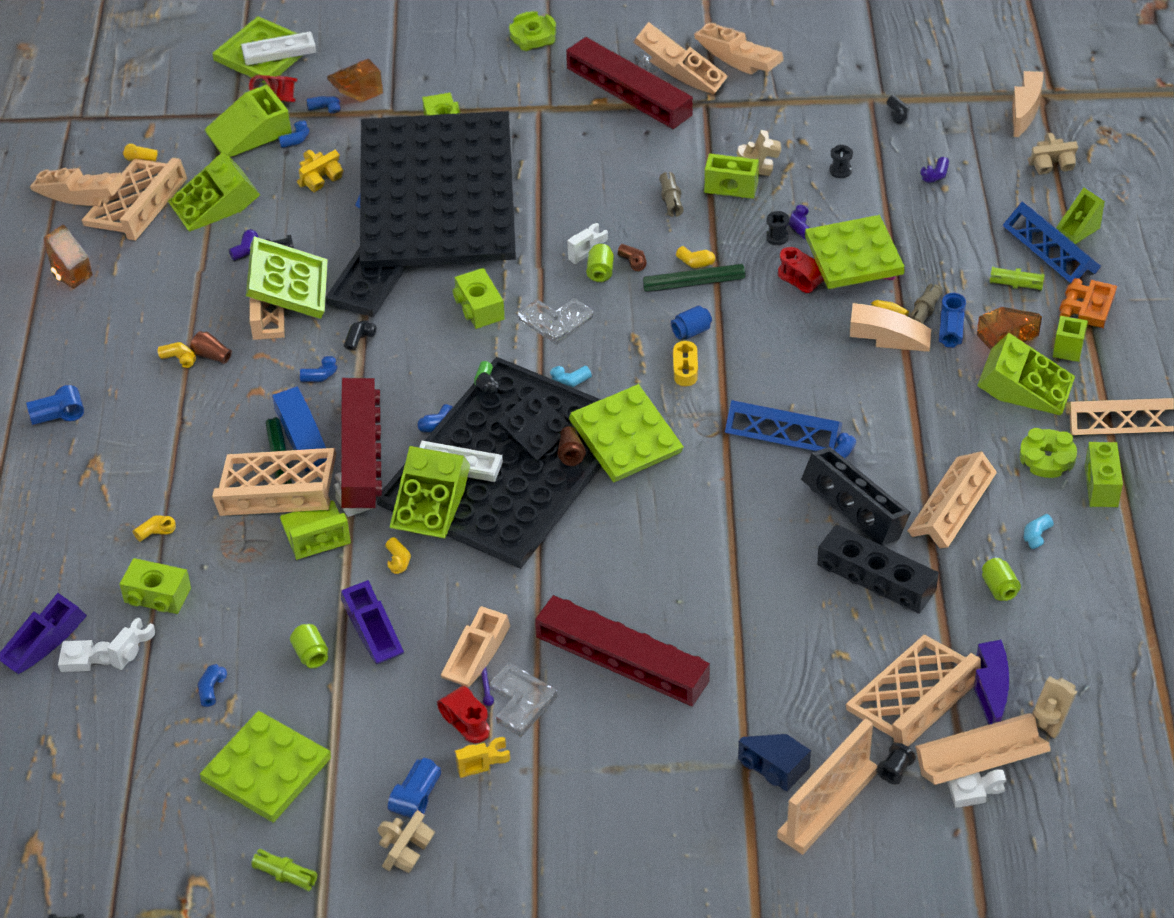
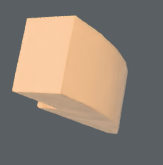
M1024 71L1022 87H1014L1012 103L1014 137H1019L1029 127L1038 111L1043 85V72Z
M853 303L850 337L876 339V347L930 351L931 329L924 324L888 309Z
M480 606L471 626L466 625L441 673V678L470 687L489 664L510 628L508 616Z

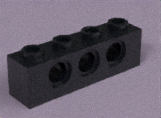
M831 447L811 453L801 480L813 492L819 494L830 503L831 507L842 513L853 525L859 527L872 541L883 546L900 539L911 514L908 509Z
M837 524L818 546V566L849 580L853 584H858L873 591L878 596L894 601L903 608L920 614L937 591L938 571Z

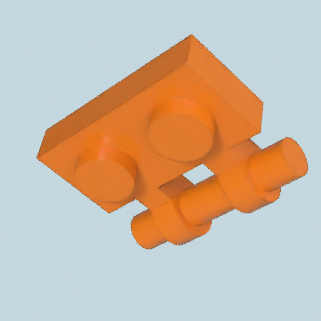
M1078 278L1073 279L1065 291L1066 299L1061 302L1059 307V317H1070L1073 314H1078V319L1087 320L1088 325L1104 328L1116 295L1117 286L1091 280L1089 286L1082 285V280ZM1079 298L1084 299L1083 302L1077 301V300H1078Z

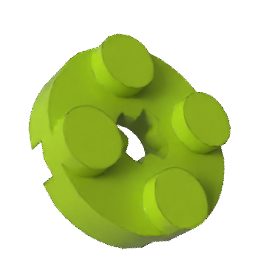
M534 11L521 13L514 17L513 23L509 25V35L511 40L519 45L521 50L530 51L533 48L552 45L555 42L556 23L547 14L543 17L538 16V12Z
M1032 428L1022 440L1019 457L1023 466L1025 462L1030 467V472L1034 475L1044 478H1056L1062 476V472L1073 469L1077 457V447L1073 442V436L1068 432ZM1044 451L1052 452L1051 456L1045 455Z

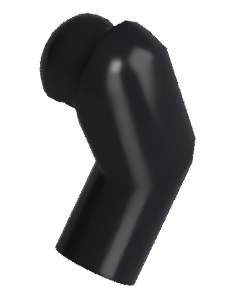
M895 95L890 96L886 104L894 110V112H891L892 120L896 123L905 122L909 115V106Z
M368 320L353 323L349 328L344 347L355 351L360 338L366 336L373 337L376 334V325L369 323Z

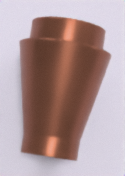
M208 331L197 332L191 341L190 349L197 356L226 364L232 355V350L224 346Z
M565 427L560 433L558 457L565 465L575 466L582 462L586 451L577 435V430L574 427Z

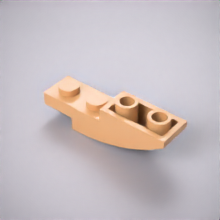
M649 22L633 42L652 56L650 62L679 81L704 92L715 94L728 77V75L691 47L686 51Z
M709 23L694 34L695 39L717 58L751 75L759 69L769 72L784 61L782 52L756 45L752 42H746L745 33L731 28Z
M62 168L60 170L41 171L37 174L36 180L31 184L30 188L36 193L64 203L99 206L106 197L113 196L125 182V179L121 173L109 174L106 172L99 175L86 174L83 176L79 168Z

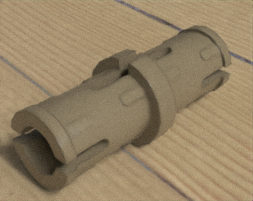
M664 172L659 177L662 186V200L666 202L668 215L674 217V209L676 217H678L684 211L680 200L681 190L676 184L674 173L669 172L670 179H668L667 172Z
M929 284L926 287L923 295L915 301V307L909 318L924 324L927 317L931 316L935 311L934 306L942 295L943 291L940 286L935 284L933 287V284Z

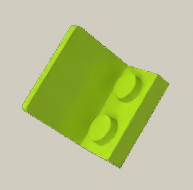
M333 500L330 501L329 510L297 511L280 516L281 524L296 560L351 543L348 520L345 513L339 514Z

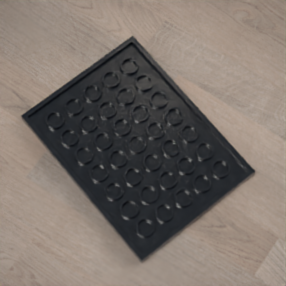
M509 111L361 119V268L516 260Z
M496 356L491 362L493 369L490 374L500 384L496 394L490 395L487 391L483 392L473 383L425 441L502 455L503 462L495 482L467 477L464 493L446 536L521 569L601 468V464L578 431L577 435L586 451L581 463L575 466H568L559 459L558 448L560 441L536 461L515 439L505 441L500 437L499 433L502 426L497 421L533 389L572 427L574 426L569 420L571 412L601 399ZM405 464L383 488L381 497H376L377 505L392 512L394 511Z

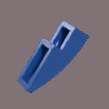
M298 386L272 395L275 412L284 427L285 435L293 450L326 448ZM327 458L318 459L312 464L318 467L326 462ZM308 467L304 469L305 472L310 470Z

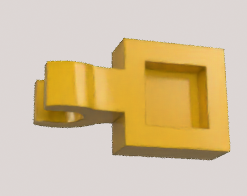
M505 737L493 739L488 747H486L485 743L455 750L457 770L460 778L489 771L491 764H502L510 761L509 750L497 751L506 748Z

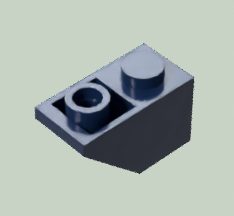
M788 734L742 737L738 742V759L746 768L754 769L764 776L770 784L779 786L787 792L810 769L811 750Z

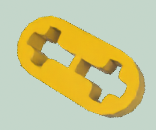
M680 341L673 348L674 381L680 386H691L698 379L697 346L690 341ZM683 353H688V358H683ZM683 369H688V374H683Z

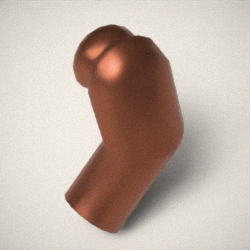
M625 244L619 246L618 256L629 259L630 266L634 271L645 269L647 260L642 250Z

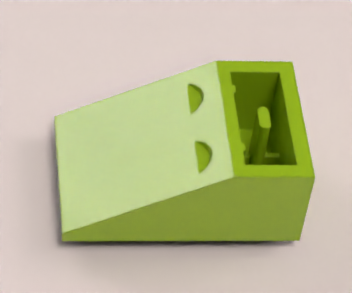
M268 85L244 93L204 129L219 152H224L229 157L277 140L279 136L292 133L289 112Z
M222 152L169 199L168 203L185 227L191 232L242 212L260 196V193L241 168L228 155Z
M1007 333L990 350L977 386L999 401L1061 415L1063 414L1075 376L1012 334Z
M409 446L389 528L445 539L466 486L470 463L465 456Z

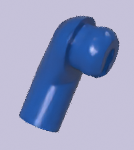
M319 96L306 99L308 111L328 107L329 113H337L341 109L339 105L341 102L336 96Z
M305 120L294 123L295 131L293 133L278 137L281 148L298 145L305 140L309 134V128H307Z
M323 357L321 360L322 366L317 369H300V381H325L337 371L338 366L335 365V357Z
M444 404L438 414L426 415L420 418L417 423L418 429L423 433H431L453 407Z
M841 433L837 437L836 442L838 446L834 450L846 459L856 446V439L853 435L849 436L848 433Z
M217 664L208 666L199 680L198 691L202 706L210 707L215 704L213 686L216 682H224V679L227 677V671L224 667H219Z

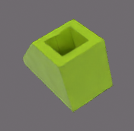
M1060 316L1053 350L1054 358L1080 362L1088 326L1087 320Z

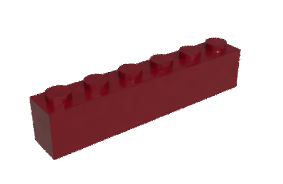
M584 37L566 50L568 70L674 130L693 116V96L588 37Z
M342 378L341 508H375L376 497H381L382 480H376V478H381V461H376V459L381 460V443H376V441L381 440V425H375V423H380V407H375L380 406V389H375V378Z
M552 595L535 618L536 638L693 707L710 682V663L706 662L703 658L683 652L674 645L660 642L646 633H640L628 628L623 623L605 618L593 610L582 608L568 599Z

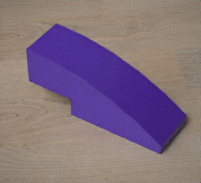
M369 580L341 590V601L376 665L404 654V650L381 601H378Z
M57 593L40 615L35 611L32 612L1 650L0 662L15 673H22L57 648L81 624L87 615L77 605Z
M1002 640L978 644L976 656L981 660V669H976L973 688L987 723L990 725L1004 721L1009 691V667Z

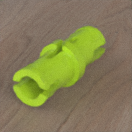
M992 267L989 283L1013 286V289L1024 287L1042 291L1045 274L1022 272L1019 268H1016L1015 271Z
M258 849L257 854L255 853L253 856L252 868L276 877V881L281 883L286 881L306 891H310L312 886L315 885L317 872L293 863L291 858L277 857L263 849Z

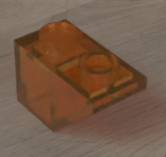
M369 58L327 76V80L340 93L361 102L383 93L381 70Z
M61 225L43 238L52 274L55 278L75 289L93 276L88 255L65 225Z
M999 307L979 316L977 336L990 350L1007 333L1012 334L1023 342L1030 341L1039 336L1042 316L1039 313Z

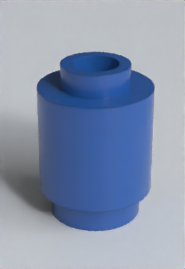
M697 305L676 315L675 319L671 320V328L679 340L683 338L687 340L709 330L712 317L706 308L703 309V307Z

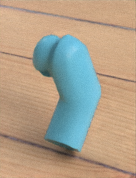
M556 366L550 371L551 379L570 387H575L592 377L591 371L587 366H583L572 373H565L564 368Z
M1045 514L1025 526L1024 540L1025 542L1028 541L1031 549L1044 544V539L1041 537L1042 532L1054 525L1050 515Z

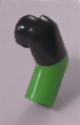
M482 361L474 378L475 386L483 392L487 391L490 395H494L499 390L500 384L490 375L493 369L492 364Z

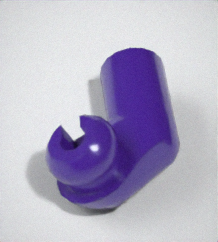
M939 157L934 169L930 165L927 166V169L923 167L920 171L922 180L932 183L945 178L949 167V159Z
M800 204L792 211L789 226L803 239H806L805 229L810 228L806 224V215H808L809 210L806 206Z
M252 229L246 230L242 234L241 244L229 249V254L233 261L250 254L251 242L254 236L258 237L256 231Z

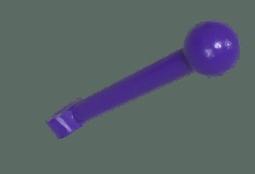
M485 667L481 673L484 689L482 702L485 706H492L494 698L490 695Z

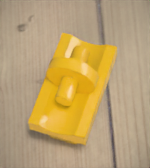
M336 149L324 156L321 152L315 154L312 150L305 151L303 153L304 161L299 163L301 167L298 171L300 179L297 180V184L301 188L306 185L312 192H316L324 186L325 181L322 176L327 175L331 181L340 179L343 175V169L338 162L340 154Z

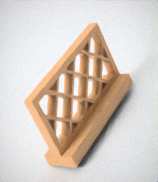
M171 158L167 164L134 159L122 172L125 182L113 196L106 197L99 206L91 208L82 219L83 225L125 232L128 240L136 241L168 203V200L173 197L188 179L180 159ZM138 168L145 169L143 171L134 173ZM150 177L149 179H146L144 181L138 183L135 182L143 178ZM133 182V185L121 189L122 186ZM137 192V194H134L126 198H122L123 196ZM117 198H120V200L108 204L109 201H112V200H115V199H117ZM122 207L124 208L123 210L109 214V212L114 211ZM105 213L107 214L104 217L95 219L97 216L103 215Z
M335 448L227 454L219 488H214L212 496L219 515L329 510L330 498L328 493L336 459ZM327 458V461L318 467L312 464L318 459ZM292 460L300 461L291 469L286 466ZM264 462H273L265 470L259 468ZM234 464H246V466H244L237 472L233 470ZM306 467H308L311 470V472L303 478H300L298 475H296ZM279 469L285 472L275 480L270 477ZM253 470L257 473L249 481L243 479L244 476ZM318 476L322 479V482L310 483ZM291 478L296 481L294 484H283ZM263 480L269 483L268 485L256 486ZM237 481L241 484L240 487H230Z
M923 635L846 703V710L862 720L866 718L871 721L874 727L893 737L894 743H902L909 747L974 687L976 669H981V660L972 653L964 657L934 639ZM924 647L936 653V655L918 657V653ZM954 662L958 664L954 669L941 670V663ZM937 664L938 670L920 672L919 665ZM916 666L915 673L898 674L902 667ZM939 679L935 686L922 687V680ZM918 681V688L900 690L901 682ZM896 683L897 690L879 692V688L883 684ZM920 696V699L915 704L902 705V698ZM898 699L899 706L881 707L880 700ZM877 701V708L864 709L860 705L863 702ZM900 714V718L892 725L882 720V716Z
M865 718L789 800L788 820L778 830L777 838L802 855L877 774L876 769L878 765L869 760L873 723Z

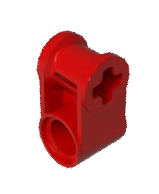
M255 75L251 78L249 82L250 91L259 88L260 82L264 80L280 101L295 103L296 99L293 98L294 86L298 78Z
M786 247L781 250V265L778 268L780 279L787 281L804 293L812 292L824 281L814 258L795 247Z
M462 685L437 701V707L442 717L465 740L471 743H481L489 737L490 727L486 722L488 711L466 686Z

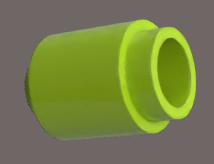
M596 244L588 252L586 274L593 281L604 282L612 276L614 254L608 245Z
M992 558L983 565L982 578L996 600L1008 601L1016 597L1020 591L1021 584L1006 561H1003L1001 558Z
M302 624L294 629L290 636V642L301 663L312 669L322 666L328 660V647L317 627L312 624Z

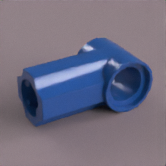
M955 292L948 293L943 297L940 312L939 342L944 344L945 347L951 348L962 344L966 307L964 296Z
M72 385L60 387L53 396L26 403L32 425L60 417L65 421H75L84 414L79 390Z
M424 757L420 760L417 759L403 784H397L393 788L388 800V810L411 819L417 810L424 814L428 805V796L441 775V768L430 759Z

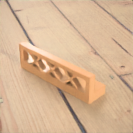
M250 298V326L253 340L285 337V308L277 306L278 308L270 313L265 310L270 303ZM271 321L279 326L277 329L264 330V327Z
M1174 398L1076 401L1066 403V414H1070L1071 435L1174 432V426H1165L1158 419L1164 410H1174ZM1136 411H1143L1151 418L1144 427H1137L1130 420ZM1150 411L1158 412L1155 415H1153ZM1109 412H1116L1123 419L1116 428H1110L1102 421ZM1122 412L1130 413L1127 416H1125ZM1077 413H1088L1096 421L1088 429H1078ZM1094 413H1102V414L1098 417V416H1097L1096 414H1094ZM1126 422L1131 426L1128 428H1122V426ZM1153 422L1159 425L1157 427H1149ZM1098 423L1103 427L1099 429H1094Z
M982 451L956 457L908 529L911 537L929 534L940 549L949 547L997 473Z
M1031 713L915 746L921 776L934 785L1050 751L1049 742L1039 737L1036 719Z

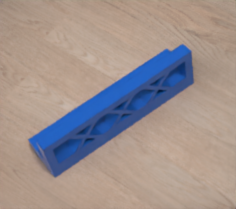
M1023 201L1002 225L1070 283L1075 278L1080 279L1087 269L1095 274L1101 268L1100 264ZM1023 215L1026 218V228L1016 230L1012 226ZM1042 231L1043 243L1032 244V233ZM1059 245L1060 257L1050 259L1049 247ZM1077 260L1080 265L1070 276L1066 272V262Z
M731 400L725 433L818 451L827 447L818 446L812 435L820 430L832 432L829 447L835 449L838 433H841L843 423ZM735 414L747 415L752 424L744 430L733 429ZM752 416L759 417L760 419L755 422ZM766 419L773 420L779 428L770 436L764 435L758 427V424ZM779 422H784L788 424L782 427ZM792 425H799L806 435L798 441H792L785 430ZM755 427L758 433L748 431ZM806 427L814 428V430L809 433ZM782 433L785 439L776 436ZM809 438L812 444L802 442Z

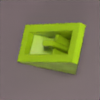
M1083 187L1056 229L1074 244H1077L1100 229L1105 201Z

